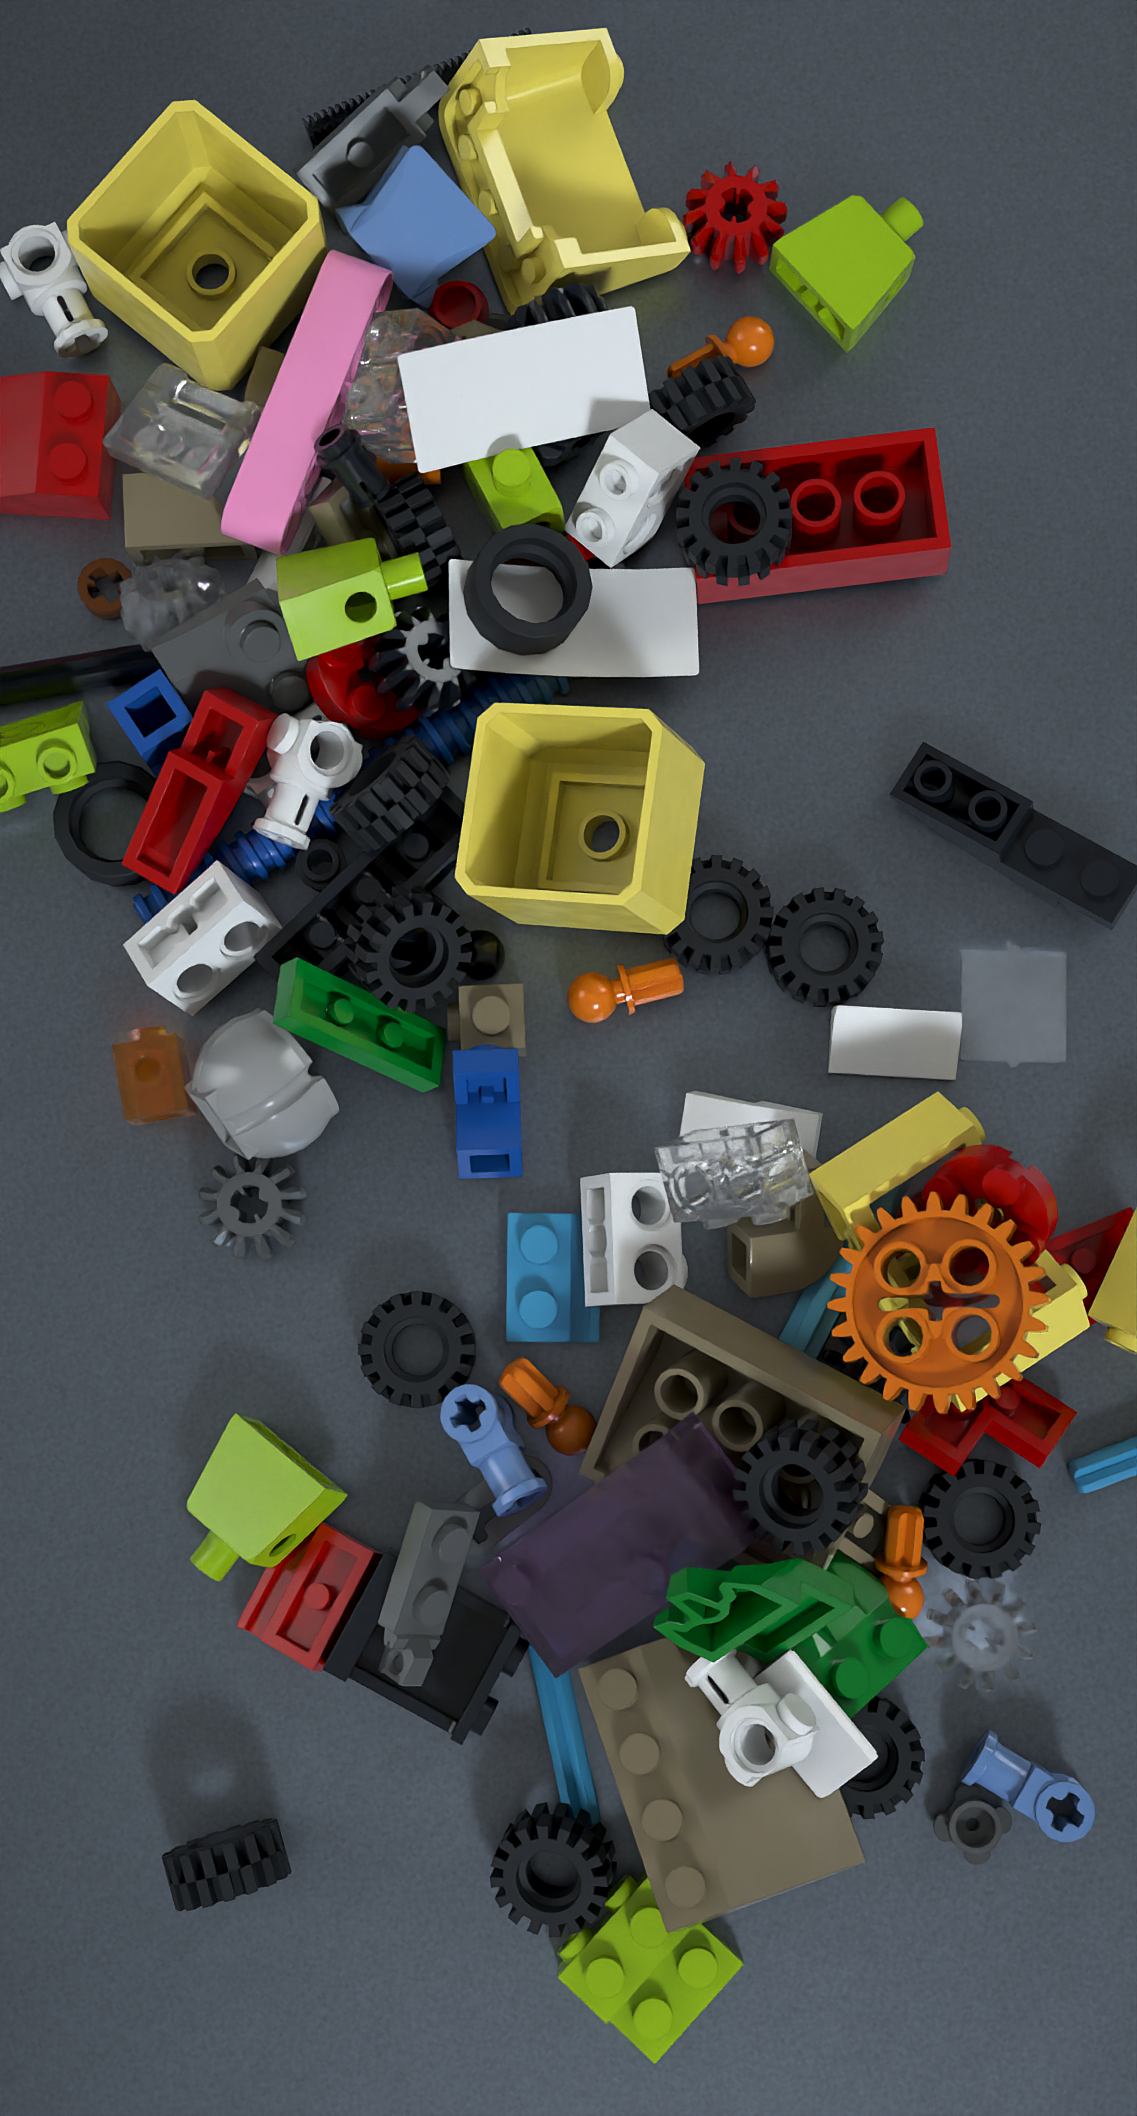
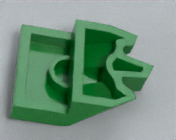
M837 1549L826 1571L854 1584V1608L798 1643L791 1650L795 1651L851 1719L929 1646L912 1620L898 1615L893 1610L885 1584Z
M802 1558L769 1564L735 1566L732 1571L685 1567L671 1575L666 1599L674 1605L668 1607L655 1617L653 1627L677 1646L713 1663L736 1649L768 1664L854 1608V1584Z

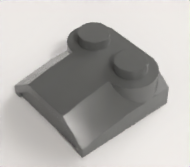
M258 578L148 643L192 717L195 715L205 690L224 686L229 687L279 716L283 713L293 716L313 701L306 678L307 659L297 660L285 620Z

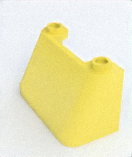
M607 28L479 39L448 84L450 90L440 99L438 110L439 126L462 192L488 219L496 231L494 239L483 246L503 303L511 315H514L518 306L528 304L534 300V296L543 295L553 287L562 288L571 282L594 284L598 294L602 295L671 271L691 252L687 242L685 227L671 209L659 207L652 208L646 213L644 212L606 110L615 100L623 84L624 67L621 58L616 54Z

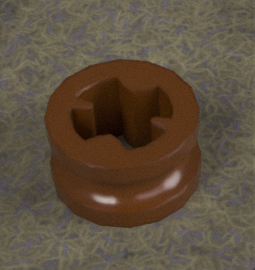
M100 558L91 561L82 569L78 578L77 590L82 602L94 616L102 620H117L125 617L133 610L138 600V587L131 572L122 562L113 558ZM106 576L112 583L124 581V586L116 587L120 596L112 602H108L103 595L95 599L92 597V592H100L96 582Z

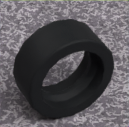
M537 524L511 525L488 539L468 569L463 595L467 615L479 634L498 649L523 656L543 654L564 643L588 610L593 586L588 563L574 543L554 529ZM522 557L538 562L552 572L562 587L564 597L562 608L557 615L547 622L532 623L518 619L505 610L494 595L491 585L493 572L501 562L510 558Z
M110 761L97 763L95 772L87 774L88 783L77 789L59 794L53 812L55 839L65 858L91 880L113 887L138 884L146 880V878L121 864L122 860H108L98 857L86 847L81 837L79 821L83 809L90 799L106 789H128L136 792L148 802L157 779L142 767L126 762Z

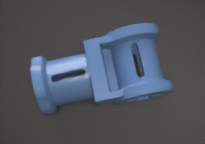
M472 1384L456 1387L445 1397L440 1413L443 1429L451 1438L459 1442L470 1465L481 1470L496 1499L492 1506L498 1517H506L522 1511L541 1499L549 1488L543 1478H536L522 1453L527 1448L515 1428V1414L508 1401L495 1393ZM481 1406L486 1408V1410L479 1415V1421L482 1426L477 1430L470 1426L478 1419L475 1409Z
M987 1729L977 1741L964 1765L960 1776L961 1782L968 1786L976 1782L1009 1802L1014 1809L1033 1819L1040 1829L1053 1840L1074 1842L1084 1837L1092 1828L1095 1819L1094 1803L1089 1793L1072 1776L1061 1772L1052 1773L1029 1758L1026 1760L998 1742V1734L990 1729ZM1068 1792H1070L1068 1800L1075 1807L1073 1814L1068 1817L1065 1814L1059 1813L1053 1821L1054 1815L1046 1806L1047 1802L1051 1797L1063 1800Z

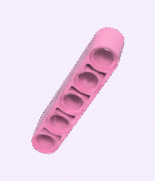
M334 249L327 254L228 496L221 519V533L223 535L280 556H284L290 548L322 469L316 462L318 453L314 450V444L324 431L341 422L386 310L394 280L392 270Z

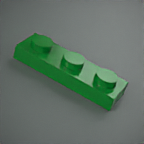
M299 958L292 959L281 965L273 1024L422 1093L440 1086L446 1034L445 1028L414 1013L405 1012L399 1006L396 1007V1010L387 1007L370 992Z

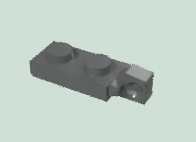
M426 65L405 85L397 76L394 77L386 86L382 84L299 162L292 171L309 191L318 198V201L329 214L337 220L335 209L354 205L372 189L403 145L408 148L415 145L418 146L427 137L424 132L434 122L427 111L450 90L449 87L429 65Z
M418 1500L414 1504L378 1620V1624L385 1628L384 1645H386L378 1670L381 1673H385L401 1686H422L434 1659L432 1650L436 1649L441 1640L440 1635L443 1634L480 1515L478 1510L466 1503Z

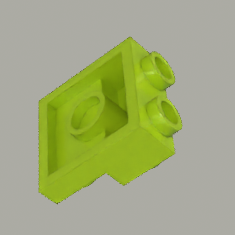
M83 700L0 726V813L26 803L27 798L25 794L50 787L52 794H60L77 789L88 783L87 774L95 772L97 756L89 736L91 720Z
M644 1869L635 1880L629 1874H626L610 1890L604 1905L608 1911L591 1930L584 1924L582 1931L570 1935L557 1952V1955L563 1959L558 1965L557 1977L606 2024L610 2021L642 2053L656 2064L740 1970L744 1962L743 1958L705 1922L682 1931L667 1933L646 1870Z

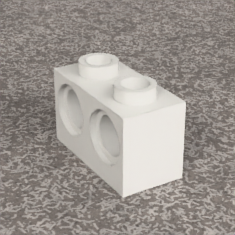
M653 409L610 434L564 530L612 568L652 541L700 447Z
M217 860L126 941L123 946L148 987L189 1015L194 1016L255 961L253 956L282 929V926L261 894Z
M606 1173L580 1178L585 1307L647 1305L674 1284L684 1289L688 1278V1266L682 1254L681 1222L685 1214V1201L679 1189V1173ZM634 1194L639 1199L641 1205L639 1220L635 1218L631 1208ZM637 1259L641 1262L644 1270L641 1285L638 1284L634 1275V1265Z

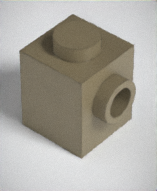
M523 983L458 986L459 1003H447L449 1042L461 1041V1050H469L474 1046L482 1044L496 1045L503 1049L518 1048V1056H527L525 992Z

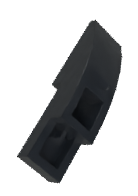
M925 742L921 744L890 793L891 799L912 815L1013 882L1056 907L1061 902L1110 930H1113L1137 891V865L1034 810L1032 800Z

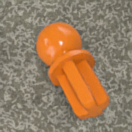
M754 316L742 317L730 326L724 342H721L715 334H710L705 338V346L670 364L666 372L667 378L672 376L675 379L681 375V370L691 365L695 368L701 360L706 358L712 360L717 355H723L724 357L728 355L734 364L737 363L744 367L761 365L773 352L775 344L773 331L768 323L761 318Z
M667 958L625 969L622 963L617 965L619 978L610 980L605 975L596 972L584 973L573 980L568 989L567 1003L575 1017L584 1022L597 1023L608 1018L615 1010L617 1004L626 1002L628 1012L632 1014L635 1013L634 1006L679 995L684 991V981L680 966L674 958Z
M519 1357L512 1363H509L502 1370L503 1373L498 1380L499 1385L528 1414L527 1423L534 1429L546 1425L548 1442L560 1454L577 1456L586 1452L597 1427L593 1415L582 1406L575 1404L566 1405L570 1396L569 1391L563 1385L554 1386L527 1358Z
M893 1505L887 1511L884 1552L876 1556L875 1567L885 1574L879 1580L887 1588L893 1610L902 1617L914 1620L920 1614L924 1605V1592L915 1577L926 1574L928 1567L927 1561L921 1557L924 1518L921 1509L918 1507Z

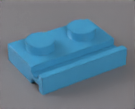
M508 1213L506 1342L599 1343L600 1306L585 1307L582 1214Z

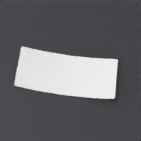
M632 306L512 329L398 356L416 462L420 473L498 455L506 449L520 450L619 429L650 410L636 313Z
M450 559L448 562L450 665L453 668L568 677L691 676L699 673L697 597L694 568L589 569L593 586L589 607L565 642L543 654L521 656L498 649L479 634L468 617L463 590L468 569L473 561ZM499 564L493 572L491 581L493 593L501 606L516 618L532 623L547 622L554 618L562 608L564 598L562 587L553 573L545 567Z

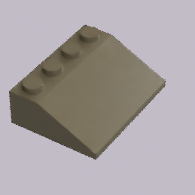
M674 1284L643 1307L580 1467L579 1474L742 1565L769 1564L802 1558L827 1570L848 1528L835 1543L832 1541L826 1549L815 1553L812 1547L805 1555H793V1543H790L783 1552L772 1549L771 1546L775 1536L768 1533L760 1541L752 1534L760 1525L758 1521L752 1518L743 1523L738 1513L748 1502L747 1500L734 1501L733 1489L742 1482L733 1479L736 1468L744 1461L742 1459L743 1455L773 1427L779 1428L785 1421L796 1419L799 1428L807 1419L819 1421L818 1434H822L829 1426L840 1431L834 1441L839 1448H842L849 1440L857 1451L849 1458L851 1464L860 1461L864 1462L867 1472L858 1483H868L869 1489L883 1463L907 1407L894 1400L891 1402L883 1399V1394ZM788 1464L781 1467L778 1480L785 1495L800 1507L806 1509L819 1507L822 1503L823 1491L817 1479L808 1470L799 1465Z
M664 1638L578 1669L666 1932L685 1930L866 1863L865 1855L840 1787L830 1795L819 1798L792 1766L762 1777L752 1787L741 1784L730 1774L725 1765V1757L719 1748V1735L721 1731L716 1724L721 1715L699 1686L690 1687L684 1679L688 1669L700 1656L677 1646L668 1638ZM738 1650L735 1655L751 1678H754L768 1665ZM765 1734L769 1748L775 1753L776 1746Z

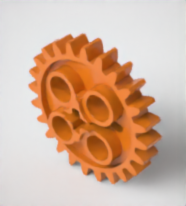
M930 1192L926 1211H919L912 1199L905 1196L902 1197L903 1217L895 1219L882 1207L877 1209L878 1220L882 1229L875 1234L869 1229L858 1225L855 1230L865 1246L860 1252L848 1248H841L839 1251L843 1258L853 1266L850 1273L830 1275L831 1281L846 1288V1297L827 1302V1308L845 1313L847 1317L846 1322L831 1330L832 1336L837 1338H853L855 1344L847 1350L842 1358L849 1364L864 1359L869 1363L860 1378L863 1384L870 1385L881 1377L887 1379L883 1390V1399L892 1402L905 1388L909 1390L908 1404L910 1410L919 1412L927 1395H933L934 1405L939 1414L948 1413L951 1395H958L967 1410L976 1409L975 1389L982 1387L986 1393L994 1399H998L1002 1396L996 1377L1003 1373L1019 1382L1023 1379L1019 1368L1013 1362L1018 1354L1028 1358H1038L1039 1352L1025 1340L1028 1332L1044 1333L1049 1330L1048 1325L1032 1317V1312L1034 1308L1051 1304V1297L1040 1292H1032L1031 1284L1041 1280L1047 1273L1043 1267H1024L1022 1262L1032 1254L1035 1247L1030 1241L1021 1242L1014 1246L1009 1244L1017 1228V1225L1011 1219L1000 1224L995 1229L990 1227L994 1216V1208L986 1203L978 1210L974 1217L969 1216L968 1198L962 1194L957 1196L950 1211L944 1210L943 1202L937 1192ZM970 1250L984 1252L989 1261V1271L985 1279L977 1285H961L956 1279L954 1272L955 1263L959 1256ZM905 1252L914 1253L918 1257L921 1266L920 1275L916 1282L905 1288L893 1287L887 1274L889 1263L898 1254ZM941 1285L944 1293L954 1298L997 1295L1000 1300L998 1306L993 1308H945L942 1313V1320L936 1321L934 1313L923 1308L899 1309L895 1311H882L879 1308V1302L884 1298L930 1299L935 1295V1286ZM970 1318H984L992 1331L989 1346L979 1354H965L957 1342L959 1327ZM903 1320H915L920 1325L923 1333L921 1346L918 1351L910 1356L901 1357L896 1355L889 1341L893 1327Z

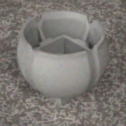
M259 1007L251 1013L229 1019L212 1033L201 1048L194 1066L192 1081L184 1086L186 1092L226 1148L248 1160L252 1157L275 1158L287 1156L306 1148L320 1137L331 1118L339 1112L336 1098L324 1077L308 1074L310 1064L313 1062L286 1029L273 1024V1016L266 1010L261 1011Z

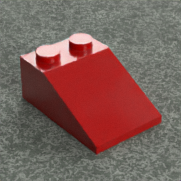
M42 371L0 377V513L111 520L121 400L109 375Z

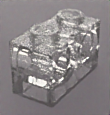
M419 308L374 312L364 337V346L353 384L347 394V404L341 424H344L349 431H358L362 436L360 445L388 463H417L398 356L461 341L462 339Z
M794 1118L692 1130L654 1148L674 1223L701 1221L703 1229H715L739 1221L740 1217L751 1216L753 1225L770 1224L788 1218L791 1215L790 1206L813 1195Z

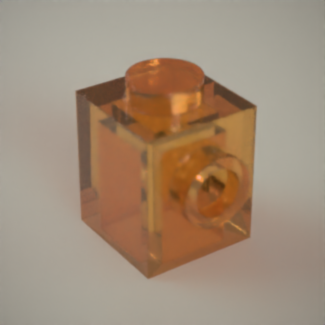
M153 1026L128 1032L129 1042L112 1045L124 1120L138 1126L197 1115L196 1104L184 1089V1086L192 1081L185 1040L176 1033L167 1034L165 1026Z

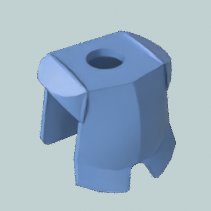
M403 145L399 149L391 164L363 203L335 209L343 235L348 237L372 264L393 271V286L398 290L403 299H411L427 309L433 301L438 278L492 241L496 234L494 226L430 155L421 146L417 145L410 148Z

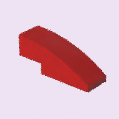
M227 686L205 690L181 747L168 752L121 864L174 895L180 893L203 860L244 791L267 745L269 730L279 715Z

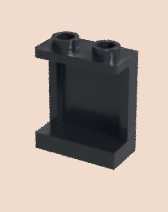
M390 1547L384 1553L322 1670L344 1682L348 1678L356 1681L451 1734V1740L462 1745L469 1731L481 1736L499 1703V1700L491 1697L489 1694L500 1673L502 1672L512 1678L530 1645L529 1641L520 1637L526 1621L458 1584L443 1634L440 1635L441 1640L436 1649L432 1650L434 1659L422 1686L399 1685L385 1673H381L378 1670L386 1646L384 1645L385 1628L378 1624V1620L400 1553Z

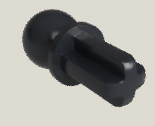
M415 928L401 936L391 951L392 957L408 962L415 961L426 945V930L424 928ZM471 931L472 942L463 944L472 951L471 963L459 962L458 966L467 973L465 976L471 979H489L496 975L504 964V946L501 940L489 931Z

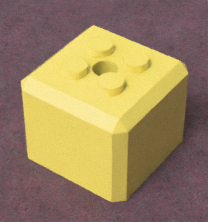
M196 100L171 102L67 220L68 243L93 297L210 392L232 390L254 365L260 347L269 348L306 306L321 266L330 251L318 198ZM208 264H220L229 270V276L226 282L219 288L204 289L195 282L199 270Z
M494 703L477 718L454 878L467 895L518 924L667 935L685 919L705 762L684 739L650 709ZM605 822H617L620 832L617 843L606 852H595L592 846L594 831Z

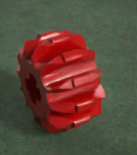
M729 161L724 166L722 179L706 169L705 173L701 175V189L690 188L687 192L685 206L689 209V212L683 215L682 223L686 234L694 235L691 239L690 250L694 256L711 251L709 265L713 271L722 265L724 259L732 260L733 268L738 275L745 270L746 257L763 266L768 261V247H773V244L784 236V229H782L780 224L786 221L787 205H785V202L776 201L779 193V186L776 180L758 184L760 170L756 164L747 171L745 176L737 175L736 167ZM733 213L731 222L724 219V215ZM738 214L746 218L745 221L736 223Z

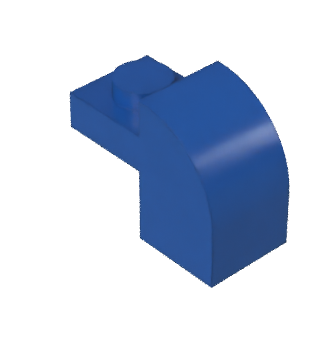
M161 669L106 704L156 778L159 776L168 752L181 747L193 719Z
M482 1044L474 1046L469 1050H453L456 1152L459 1179L523 1177L518 1048L503 1049L496 1045Z

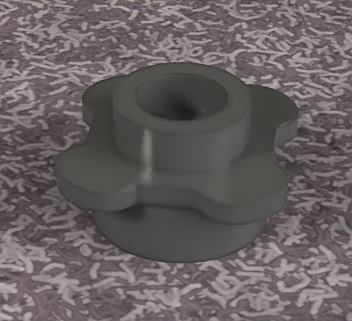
M963 1784L956 1789L955 1802L947 1813L939 1814L934 1819L933 1830L939 1840L943 1842L951 1841L963 1851L964 1858L969 1863L978 1865L985 1863L990 1858V1850L998 1844L1002 1834L1009 1832L1012 1826V1817L1005 1807H994L982 1797V1792L978 1786ZM970 1818H976L979 1822L975 1830L967 1828L966 1824Z

